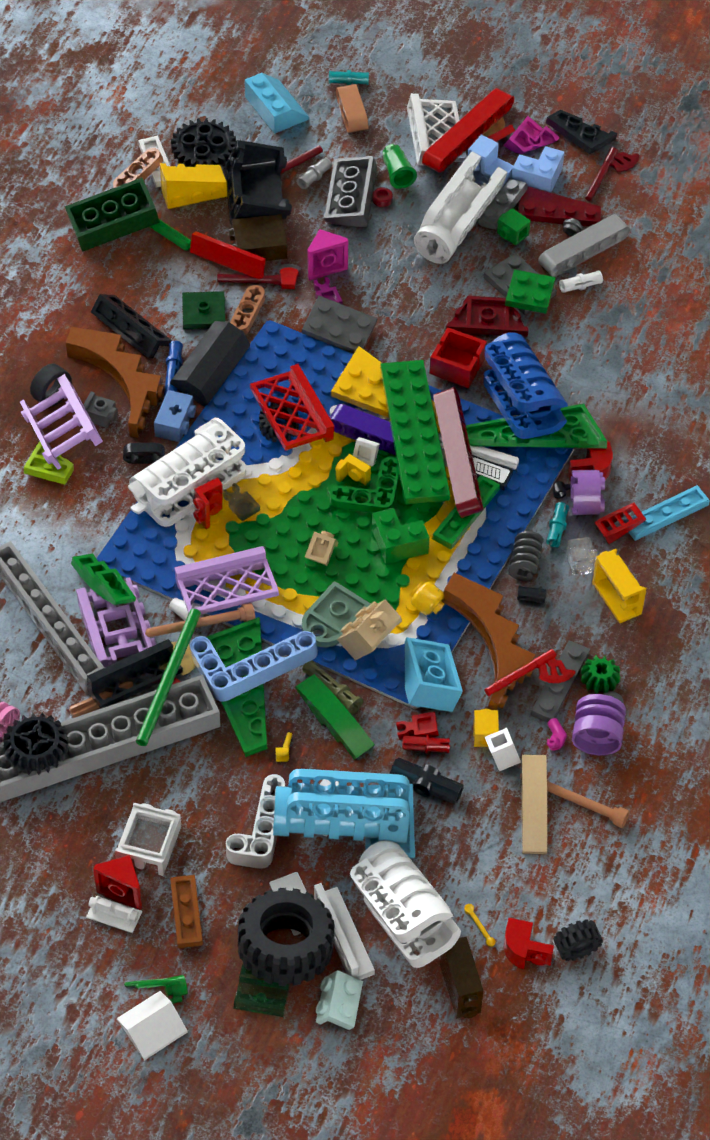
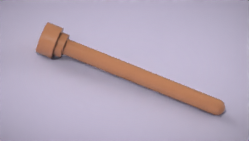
M252 603L242 604L235 611L201 617L196 628L237 619L247 622L255 619L254 607ZM185 621L148 628L145 634L147 637H154L182 631Z
M547 781V792L609 817V820L617 827L623 828L630 814L629 810L622 807L612 809Z

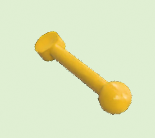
M466 904L464 912L472 917L486 938V944L489 947H493L496 943L495 939L490 937L474 913V906Z

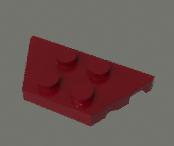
M467 296L463 301V305L455 312V317L446 324V329L448 327L462 333L489 335L518 333L523 337H528V327L523 325L519 312L514 307L505 306L506 298Z

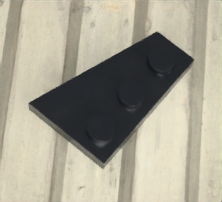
M563 110L551 114L546 120V124L588 154H592L613 142L618 134L610 131V133L600 130L601 126L596 124L590 126L583 123L582 118Z

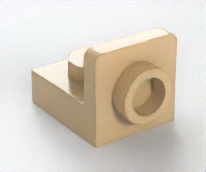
M322 531L321 534L314 532L305 558L327 566L334 547L338 546V541L334 539L335 535L326 531Z

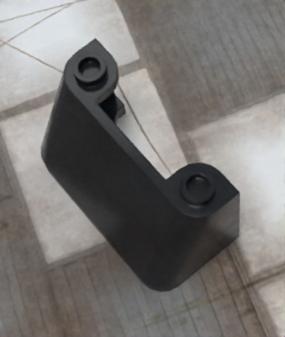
M241 140L236 141L225 170L229 221L231 225L232 219L281 214L282 220H284L287 216H290L292 204L289 203L288 199L282 198L280 173L287 164V157L284 156L283 147Z

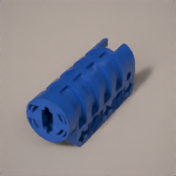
M506 333L485 346V359L493 369L484 372L483 384L515 436L521 439H529L549 435L560 430L567 423L560 409L568 407V403L555 387L550 376L547 375L546 370L531 350L525 338L518 333Z

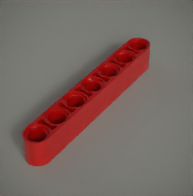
M495 88L425 151L422 157V164L438 173L443 172L481 135L485 134L509 112L514 104V96Z

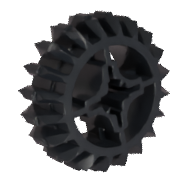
M32 712L30 718L23 715L22 721L14 719V726H8L7 733L3 737V751H5V758L7 761H10L12 768L17 766L19 772L26 769L28 775L32 771H36L40 775L41 770L45 769L49 773L50 766L57 768L59 765L58 761L64 762V754L68 752L69 739L66 729L62 727L59 720L54 721L52 715L45 718L42 712L39 717H36ZM18 748L22 749V751L28 752L29 755L21 752Z

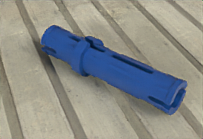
M171 341L169 343V355L166 358L167 373L164 398L168 390L178 392V389L171 385L170 382L183 365V359L181 358L183 344L180 341Z

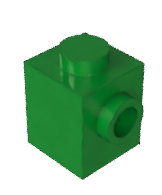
M513 208L501 214L498 218L497 233L515 246L529 236L531 221Z

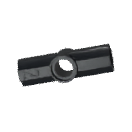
M399 757L395 759L390 774L407 777L409 784H413V790L417 794L424 797L433 795L454 805L458 803L464 789V784L442 776L440 771L431 765H423L421 767Z

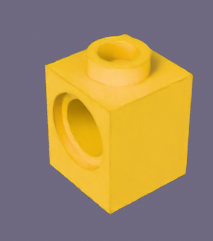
M474 710V747H489L485 737L499 731L498 710Z

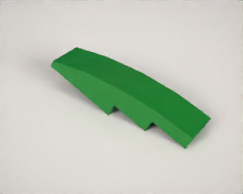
M93 553L72 557L71 565L87 585L103 599L113 605L136 601V597L116 568L109 569L105 561L98 562Z
M315 674L295 686V689L320 724L326 725L338 743L342 742L354 760L375 745L346 707Z

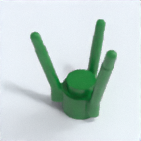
M184 975L124 983L125 987L136 986L138 989L164 986L166 996H172L170 999L172 1004L182 1002V996L188 994Z

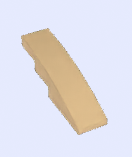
M522 755V854H547L546 755Z

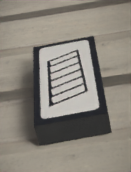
M472 455L477 479L480 475H483L500 484V489L504 491L513 475V470Z

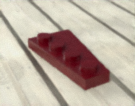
M528 186L527 191L519 200L518 212L530 221L563 224L564 220L574 218L581 223V226H592L600 222L601 206Z

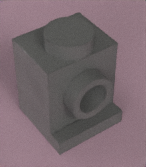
M91 391L83 404L93 424L108 428L111 421H114L117 417L118 408H116L115 401L96 396L95 392Z

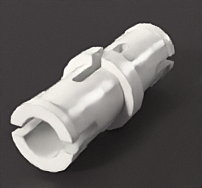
M599 270L584 275L580 273L576 277L560 280V290L562 293L576 289L585 290L588 286L602 284L603 276Z

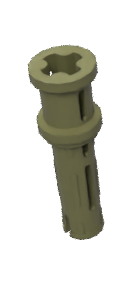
M313 660L304 664L302 667L303 672L309 677L315 674L339 699L351 715L358 712L363 704V699L360 696L356 697L350 692V688L347 685H340L314 663Z

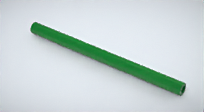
M190 609L136 739V743L140 746H147L200 618L201 612L198 609Z

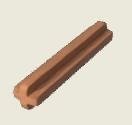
M133 682L122 683L119 688L129 689L133 687ZM102 692L99 695L105 700L111 697L113 693ZM91 697L71 706L69 711L71 716L75 718L95 711L100 707Z

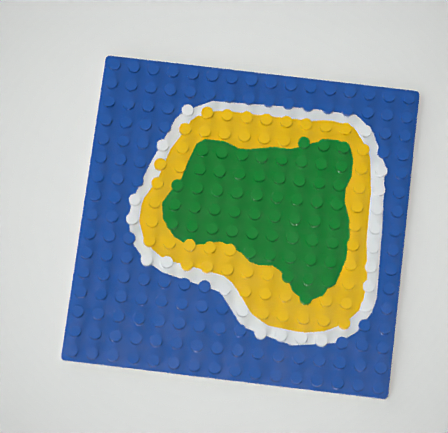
M268 320L250 343V347L212 400L205 406L189 428L187 434L184 435L177 445L179 447L195 437V430L213 418L221 419L245 443V453L241 460L246 465V475L243 479L223 491V509L216 515H210V528L205 529L202 524H198L193 512L175 524L164 527L159 525L146 511L136 514L131 510L96 559L98 562L105 561L109 569L116 568L125 580L126 578H131L132 583L169 600L174 598L183 600L181 591L176 583L175 567L263 546L266 552V559L279 590V596L250 603L254 607L255 618L260 617L261 641L272 646L302 632L303 615L334 581L371 604L374 601L379 603L386 600L401 616L402 622L377 645L373 652L355 660L340 643L332 647L317 646L318 654L313 661L321 668L413 709H418L419 707L409 705L405 691L406 637L449 644L452 653L469 626L470 621L447 604L437 614L432 612L430 615H424L411 604L412 596L410 594L421 581L423 583L430 581L444 592L454 572L491 589L512 554L515 537L528 528L572 455L574 448L482 446L518 457L519 463L517 468L513 470V475L505 490L500 489L452 550L432 540L433 533L456 506L445 451L441 448L450 491V501L405 504L399 476L394 502V510L400 525L423 520L430 537L429 554L385 564L372 531V513L333 507L330 504L329 492L335 486L376 490L381 461L386 457L396 458V456L378 449L376 462L371 466V480L366 485L359 481H354L349 475L341 482H338L336 480L335 467L341 459L344 460L349 454L353 455L356 440L334 432V440L325 442L324 439H320L285 451L279 439H277V442H273V438L267 440L266 435L263 436L259 429L261 407L250 389V384L289 372L290 366L299 364L329 417L338 404H344L389 422L390 420L385 416L331 397V390L352 358V353ZM288 380L279 382L278 385L289 388L290 383ZM429 385L430 396L434 401L433 394L439 393L442 390ZM263 387L258 390L268 395L271 389ZM275 391L272 396L283 399L285 394ZM289 395L287 401L297 404L299 399ZM460 398L466 425L504 418L501 414ZM298 411L299 418L307 419V413ZM284 419L276 420L278 424H284L287 422ZM299 424V430H300V431H301V429H302V427H303L302 424ZM307 426L305 432L314 434L317 433V430ZM291 436V440L289 441L297 439L298 436ZM389 466L387 474H391L393 466ZM233 468V469H232V472L235 471V470L239 472V471H240V468H239V469ZM219 477V480L221 482L225 481L223 478ZM384 482L381 486L383 488H391L393 484ZM383 496V500L381 503L382 505H385V503L387 502V496ZM357 497L356 501L358 503H365L367 498ZM185 500L180 501L178 503L180 507H185L188 504H190L188 501ZM162 514V518H163V517L170 518V514H169V515ZM322 531L329 532L335 535L334 539L338 541V546L334 547L327 566L305 558L314 532L320 534ZM262 568L252 572L261 576L265 570ZM238 574L230 576V578L239 581L243 575ZM248 577L244 583L253 587L257 580ZM217 579L208 583L217 586L221 580ZM225 583L221 589L231 592L235 586ZM262 583L258 589L266 591L272 588ZM193 585L185 588L194 592L198 586ZM203 588L199 594L209 597L212 591ZM240 588L236 595L245 596L249 592ZM217 594L213 600L221 602L225 601L227 597ZM195 599L193 602L198 603L201 606H203L204 602L199 601L197 599ZM241 605L206 613L204 615L211 616L220 613L235 611L238 607H241ZM239 619L223 622V624L230 627L244 623V621ZM315 630L312 632L315 636H321L324 634V632L321 630Z

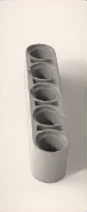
M613 214L544 251L540 255L538 263L552 277H556L623 241L629 235L631 228L620 217Z

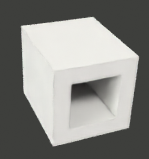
M507 728L485 737L499 771L521 763Z

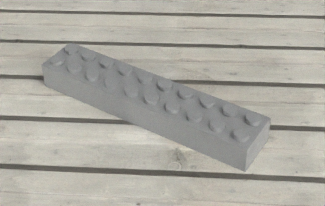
M200 675L171 686L147 746L138 745L136 739L157 690L61 722L62 727L66 729L69 739L68 752L64 754V762L58 761L59 765L57 768L50 766L49 773L44 769L41 770L40 775L36 771H32L28 775L26 769L19 772L17 766L12 768L10 761H7L5 758L3 742H1L0 802L219 728L220 712L204 676ZM18 748L21 752L29 755L28 752L22 751V749Z

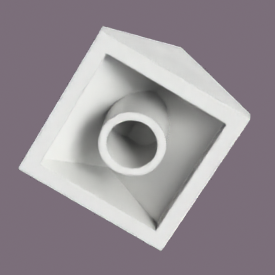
M161 991L117 1018L144 1061L188 1033L172 1002Z

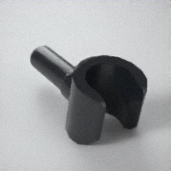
M557 481L553 489L554 497L556 499L565 497L566 491L571 489V484Z

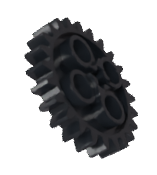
M197 118V123L189 120L190 125L183 123L182 129L177 128V133H173L171 151L174 153V159H178L179 164L184 163L185 167H195L196 164H220L226 166L225 161H228L236 143L234 131H229V126L223 127V122L216 124V119L208 122V118H205L204 122H201Z

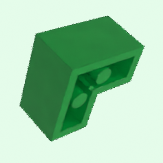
M394 508L372 513V531L385 564L429 554L430 537L423 520L400 525Z

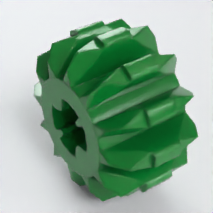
M597 655L593 657V660L587 659L585 665L581 668L582 684L586 685L587 691L594 689L595 694H598L599 691L607 693L608 690L614 691L616 685L620 682L619 666L615 665L614 659L608 661L606 655L602 659H599Z

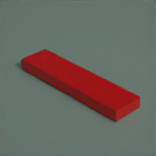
M199 232L192 233L190 253L260 280L263 278L266 258Z

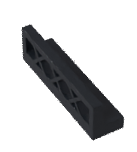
M99 294L91 313L117 334L121 335L123 339L147 358H154L159 346H169V343L172 341L116 295Z
M167 639L87 675L88 693L102 709L159 684L165 670L160 669V666L169 662L173 652V644ZM181 665L179 666L176 675L183 673V667ZM144 673L154 674L153 678L148 680L141 679L140 675ZM124 682H133V687L129 689L119 688L120 684ZM102 692L113 693L111 697L105 700L99 694Z

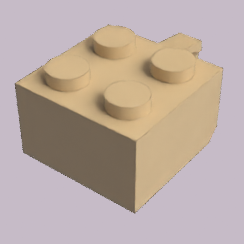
M386 600L379 603L374 601L367 608L363 607L355 615L357 619L353 623L349 622L341 629L343 634L337 641L357 660L373 652L377 645L402 622L401 616Z

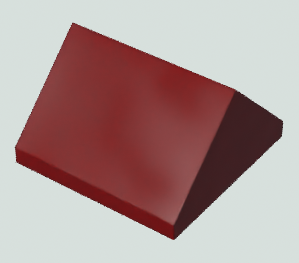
M130 855L94 866L93 872L97 893L123 905L138 910L142 909L140 885Z

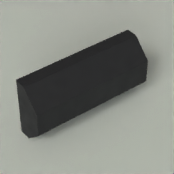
M215 321L173 377L170 384L184 394L192 395L193 400L202 406L208 405L250 347L244 332L230 322Z

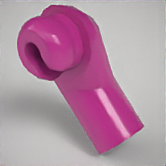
M553 718L547 723L553 733L550 739H547V745L551 750L555 751L563 747L567 734L558 719Z

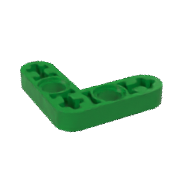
M386 457L381 461L376 490L335 486L329 492L330 504L336 508L370 513L394 508L400 476L397 458ZM389 466H393L391 474H387ZM390 482L393 486L391 488H383L381 484ZM383 496H387L385 505L381 504ZM365 497L367 501L365 503H358L356 498Z

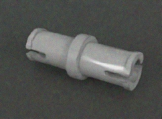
M323 157L318 163L308 167L307 172L297 179L298 186L306 189L314 181L321 179L322 174L332 167L330 159Z

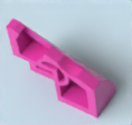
M527 116L503 146L515 153L524 154L554 143L560 137L547 126L542 128Z

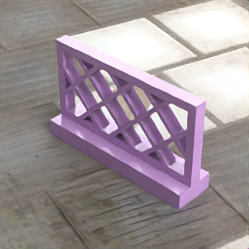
M263 546L175 567L176 583L181 591L188 614L190 609H192L191 604L195 599L204 602L203 606L194 608L198 609L202 615L279 596V590L266 559V552ZM262 568L265 570L261 576L252 572ZM238 574L243 575L239 581L230 578V576ZM248 577L257 580L253 587L244 583ZM217 579L221 580L217 586L208 583ZM225 583L235 586L231 592L221 589ZM264 583L271 586L272 589L262 591L258 588ZM193 585L198 586L194 592L185 588ZM203 588L212 591L209 597L199 594ZM240 588L249 592L245 596L236 595ZM217 594L227 597L225 601L221 602L213 600Z

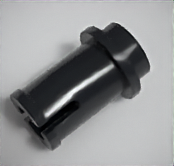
M542 586L539 588L518 587L517 600L534 601L537 604H540V602L545 603L546 589H542Z

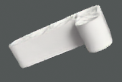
M272 774L267 776L263 782L252 836L233 834L227 838L226 857L231 864L253 868H266L271 864L277 836H273L274 811L267 812L266 810L275 809V796L271 795V793L275 790L276 794V786H285V781L281 776ZM268 830L270 832L262 833L261 831ZM234 848H241V850H239V851H234V850H232V849H234ZM259 851L266 852L265 854H257Z

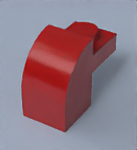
M610 441L607 442V448H587L585 459L570 460L568 471L570 481L572 470H599V472H603V477L606 480L610 475L613 459Z
M508 917L504 939V952L508 960L521 969H524L526 961H531L535 965L551 966L554 945L530 940L533 922Z

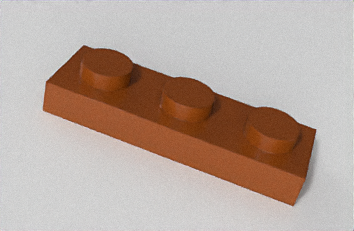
M195 875L170 877L178 948L203 946Z

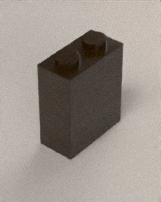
M281 214L232 219V228H229L230 241H234L231 244L232 246L266 258L265 261L288 259L287 240Z
M467 936L459 938L450 950L441 955L440 967L456 1019L461 1017L472 1018L481 1013L484 991Z

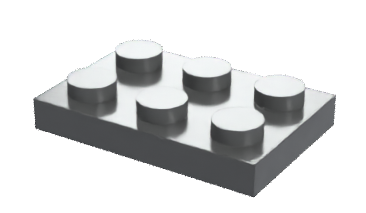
M515 253L486 270L483 278L506 298L514 269L539 273ZM553 288L551 298L556 296L557 290ZM517 308L524 315L530 312L529 310Z
M318 295L302 328V334L354 354L358 346L362 349L365 348L377 323V318Z

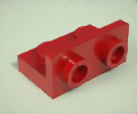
M218 477L194 489L195 499H193L195 511L193 515L197 523L202 524L205 529L210 528V515H216L223 509V484Z

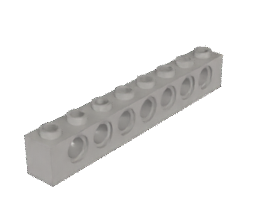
M9 541L0 546V577L83 691L88 695L87 675L103 669L104 666L13 543Z

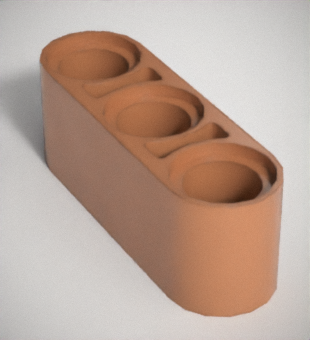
M357 85L336 87L337 102L347 132L368 130V119Z

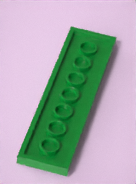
M424 360L380 363V372L405 504L450 501V491Z

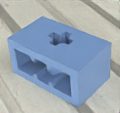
M171 390L167 391L154 421L156 437L177 442L181 441L183 434L186 435L188 432L190 418H193L196 412V405H193L192 395Z

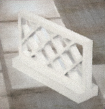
M411 93L407 111L417 165H423L422 157L425 151L437 141H434L428 135L432 133L439 139L444 134L436 129L441 127L448 131L451 127L444 122L449 120L455 125L459 121L456 101L419 99V94ZM422 106L430 107L433 110L428 112ZM442 108H451L452 111L447 113ZM438 113L441 116H443V118L440 120L437 117H435L434 114ZM429 119L432 122H434L435 125L430 126L425 121ZM466 151L454 162H464L467 158Z

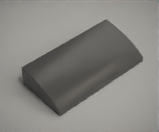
M374 156L334 159L324 215L325 221L343 226H368L377 172Z

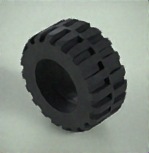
M278 888V891L273 892V890L264 892L263 896L259 894L252 899V903L249 902L244 907L243 913L240 914L237 947L243 965L248 971L252 970V975L258 979L262 977L264 982L269 984L276 982L279 983V986H286L288 983H293V986L300 985L303 980L308 982L314 979L315 974L320 975L325 970V966L329 964L333 953L335 925L330 910L327 907L324 908L325 904L317 898L315 900L314 895L308 892L305 894L301 893L300 889L293 888L291 891L286 890V888ZM277 929H292L302 933L306 939L297 944L282 945L269 940L265 935Z

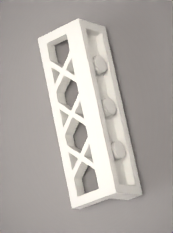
M322 883L314 885V899H320L325 904L324 908L327 907L332 914L335 925L334 946L346 973L359 980L375 975L374 967L338 887L325 891Z

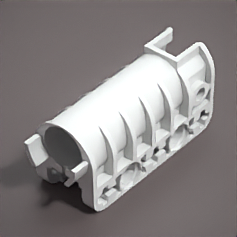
M211 419L195 430V437L129 479L130 485H128V488L138 502L130 507V509L136 514L146 511L161 526L168 527L175 524L195 510L193 503L195 488L220 477L225 480L222 482L223 491H225L245 477L246 465L241 460L245 453L244 441L221 419ZM233 468H235V469H239V468H240V471L238 472V471L235 470V471L232 472V469H233ZM183 500L188 501L190 503L185 507H180L178 505V503ZM162 514H165V515H169V514H170V518H167V517H163V518H162Z

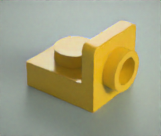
M351 454L344 460L341 459L335 467L336 480L338 482H341L347 475L354 481H359L364 485L371 480V466Z

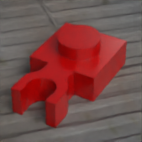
M435 711L413 715L412 722H396L398 730L405 729L402 732H397L399 740H402L404 736L411 735L416 737H426V735H429V737L439 736Z

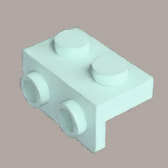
M338 970L326 976L320 986L322 993L316 1007V1023L321 1025L329 1021L348 1030L354 1028L363 981Z

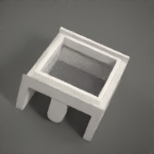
M133 803V808L120 843L115 850L116 859L130 855L131 859H134L135 867L138 869H144L146 863L158 865V874L163 876L181 829L180 814L169 809H157L145 803Z

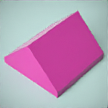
M319 229L308 248L309 281L348 269L347 238Z

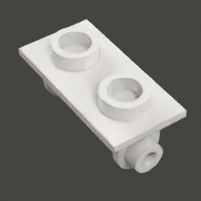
M96 896L90 898L89 906L91 908L86 918L133 933L142 911Z

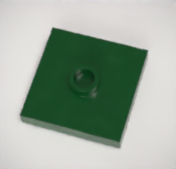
M224 291L182 292L183 329H209L215 321L225 322Z

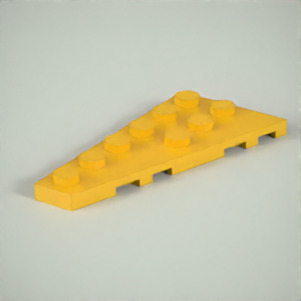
M358 346L331 390V397L389 418L380 372L381 362ZM431 399L437 431L441 434L435 403Z

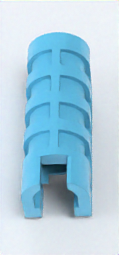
M295 769L289 775L288 787L276 786L273 836H289V833H301L306 838H314V834L328 835V839H339V836H352L353 840L363 841L364 837L378 838V842L388 840L396 843H407L410 817L408 803L410 792L409 780L407 777L397 774ZM301 779L302 783H297V780ZM326 779L329 780L331 784L328 786H321L318 782L320 780ZM375 782L380 784V787L371 789L367 785ZM397 785H400L401 788H400V789H396V786H397Z

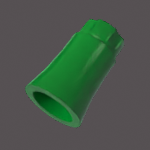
M387 145L382 151L391 185L397 189L411 186L417 179L416 170L410 164L399 145Z

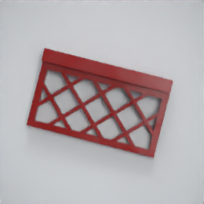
M299 364L290 366L289 372L250 384L252 393L285 451L320 439H324L325 442L334 440V424ZM288 380L290 386L289 388H285L279 386L278 384L279 382ZM265 387L271 390L267 395L259 392L258 389ZM275 391L285 394L283 399L273 397L272 395ZM289 395L297 397L299 399L298 403L287 401ZM269 402H273L280 406L277 410L268 408L267 405ZM283 407L294 409L292 415L281 412ZM297 412L307 413V419L296 417ZM280 417L289 421L284 426L276 422L277 418ZM292 422L302 424L301 431L290 428ZM308 426L316 429L317 433L309 434L305 430ZM287 433L298 436L297 439L289 442L285 438Z

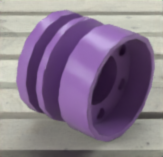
M591 694L578 700L572 734L574 746L583 752L594 755H609L620 750L626 715L624 704L612 696L603 694Z

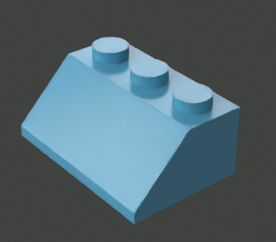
M264 73L245 79V98L274 134L309 120V116L280 80Z

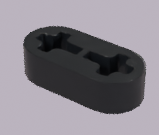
M129 443L123 447V460L130 464H153L165 456V447L159 443Z

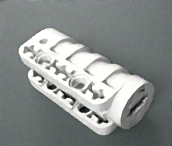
M472 151L427 210L421 227L414 237V245L418 252L424 258L434 263H446L456 251L457 246L465 239L467 233L473 228L477 219L484 213L486 207L501 190L508 173L507 171L498 167L490 177L488 184L484 182L482 186L475 183L473 171L479 165L481 156Z
M383 840L368 847L362 854L359 863L351 869V878L364 895V902L369 911L410 965L415 968L423 967L450 950L458 941L461 930L451 918L453 914L449 906L399 844ZM416 949L420 953L418 956L413 953Z

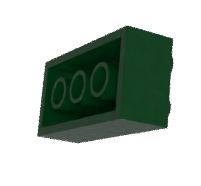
M143 178L65 206L82 252L160 223L155 205Z

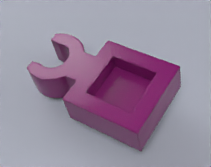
M324 277L323 285L314 280L316 299L319 295L343 305L336 287H330L328 277Z

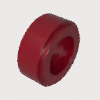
M385 187L377 188L373 191L372 201L378 207H387L393 201V193Z

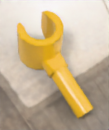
M287 733L283 747L276 748V762L289 761V745L292 733Z

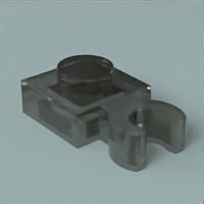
M236 483L232 484L233 493L223 489V497L229 501V508L241 521L260 511V505L247 491L241 494L240 488Z

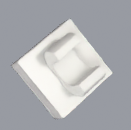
M359 437L356 440L353 456L369 466H373L376 462L380 444Z

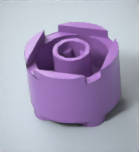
M572 470V515H599L600 512H605V500L603 499V494H601V490H605L603 472H599V470Z

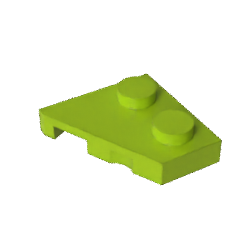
M39 441L24 466V474L65 485L74 471V464L61 455L56 457L61 465L60 469H57L53 463L48 464L42 455L45 450Z

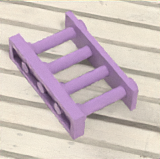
M65 374L57 378L61 385L58 388L59 391L37 405L29 408L24 400L20 401L24 409L21 411V414L27 423H31L45 450L42 453L48 464L53 463L57 469H60L61 465L56 457L86 439L88 441L91 439L95 446L103 442L75 388ZM64 398L66 400L68 398V401L65 402L66 405L37 421L35 417L37 414ZM69 412L76 413L71 420L45 435L42 429ZM76 426L83 427L78 434L54 449L51 448L49 443Z

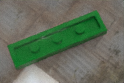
M480 475L477 480L483 508L485 509L500 490V484ZM455 506L433 533L432 540L452 550L481 512L461 518Z

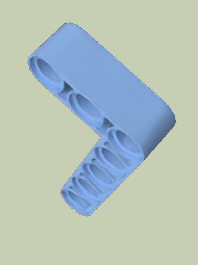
M309 631L300 632L226 668L208 638L204 636L195 637L190 643L194 664L200 674L204 676L213 697L222 702L228 701L313 660L318 654L316 637Z

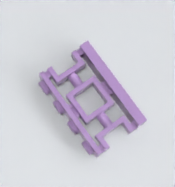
M126 578V584L136 597V601L131 602L133 612H131L129 604L116 607V605L106 601L101 596L97 597L96 592L90 589V592H86L85 587L76 589L78 605L92 651L104 668L116 663L117 658L136 654L156 645L155 639L147 637L145 634L146 629L150 628L148 620L144 621V605L142 602L138 603L137 598H140L137 585H132L131 578ZM90 602H93L94 609L107 607V610L97 612L98 621H95ZM127 618L128 628L108 632L105 622ZM138 628L140 630L145 648L142 647L140 640L128 643L127 641L129 639L138 638ZM102 637H104L106 645L117 642L119 644L118 646L108 648L109 657L106 656L101 640Z

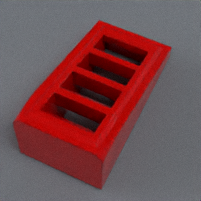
M633 502L600 518L594 523L607 543L611 544L645 522L646 518ZM633 511L637 518L632 519L629 513ZM625 516L629 522L624 523L622 518ZM617 521L620 524V526L616 527V525L614 524ZM611 526L612 530L608 531L607 527Z

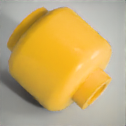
M421 581L410 594L412 596L411 604L424 615H430L432 612L437 614L445 605L442 602L444 599L443 591L430 581L425 583Z

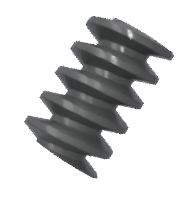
M524 531L515 537L509 566V574L514 579L531 581L533 575L538 572L537 566L539 565L540 552L542 551L544 540L542 535L533 531Z

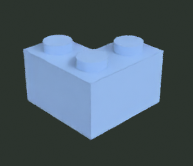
M483 135L468 149V155L473 151L481 156L479 165L473 171L475 183L481 186L484 182L488 184L492 174L500 167L508 172L504 181L505 184L509 178L512 179L513 165L497 158L499 143Z
M545 146L539 160L519 154L513 166L512 179L526 182L529 187L551 193L563 168L564 151Z

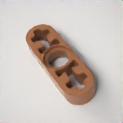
M157 148L147 149L115 178L113 187H118L139 178L145 180L160 166V163H163V156ZM137 169H143L140 174L134 175Z
M252 285L246 289L230 321L231 324L242 330L245 335L249 333L265 301L263 287ZM245 308H251L253 309V312L244 313L242 310Z

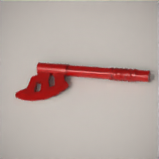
M550 649L533 659L530 663L496 681L491 686L485 688L484 691L487 696H490L536 668L539 669L538 678L540 680L556 684L569 680L576 672L575 670L566 669L561 660L555 659V651ZM546 663L550 667L551 675H548ZM556 667H558L561 676L558 675Z

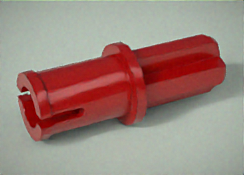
M426 735V737L404 736L402 748L403 750L424 751L425 754H428V752L449 753L450 738H432L429 735Z

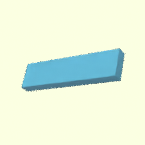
M696 485L642 511L646 521L628 533L636 541L708 506L710 500L699 486Z

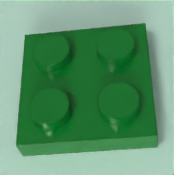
M514 269L505 306L547 314L556 277Z

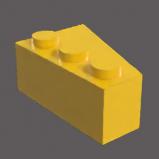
M160 163L162 194L168 209L227 197V182L220 165L196 164L195 167H185L184 164H178L176 167Z

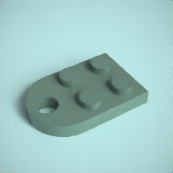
M334 581L303 615L302 632L309 631L312 633L315 630H321L324 634L315 636L317 646H335L339 644L337 639L343 634L341 629L349 622L353 623L357 619L355 615L363 607L367 608L371 603Z

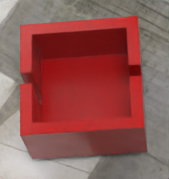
M447 327L440 340V344L436 346L430 357L429 374L469 388L485 360L487 341Z

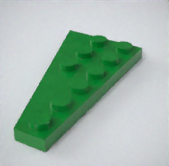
M584 403L560 409L567 423L557 432L529 439L516 437L505 418L466 425L470 446L607 448V440Z
M260 617L206 637L210 640L225 668L262 651ZM264 683L228 701H220L245 757L268 749Z

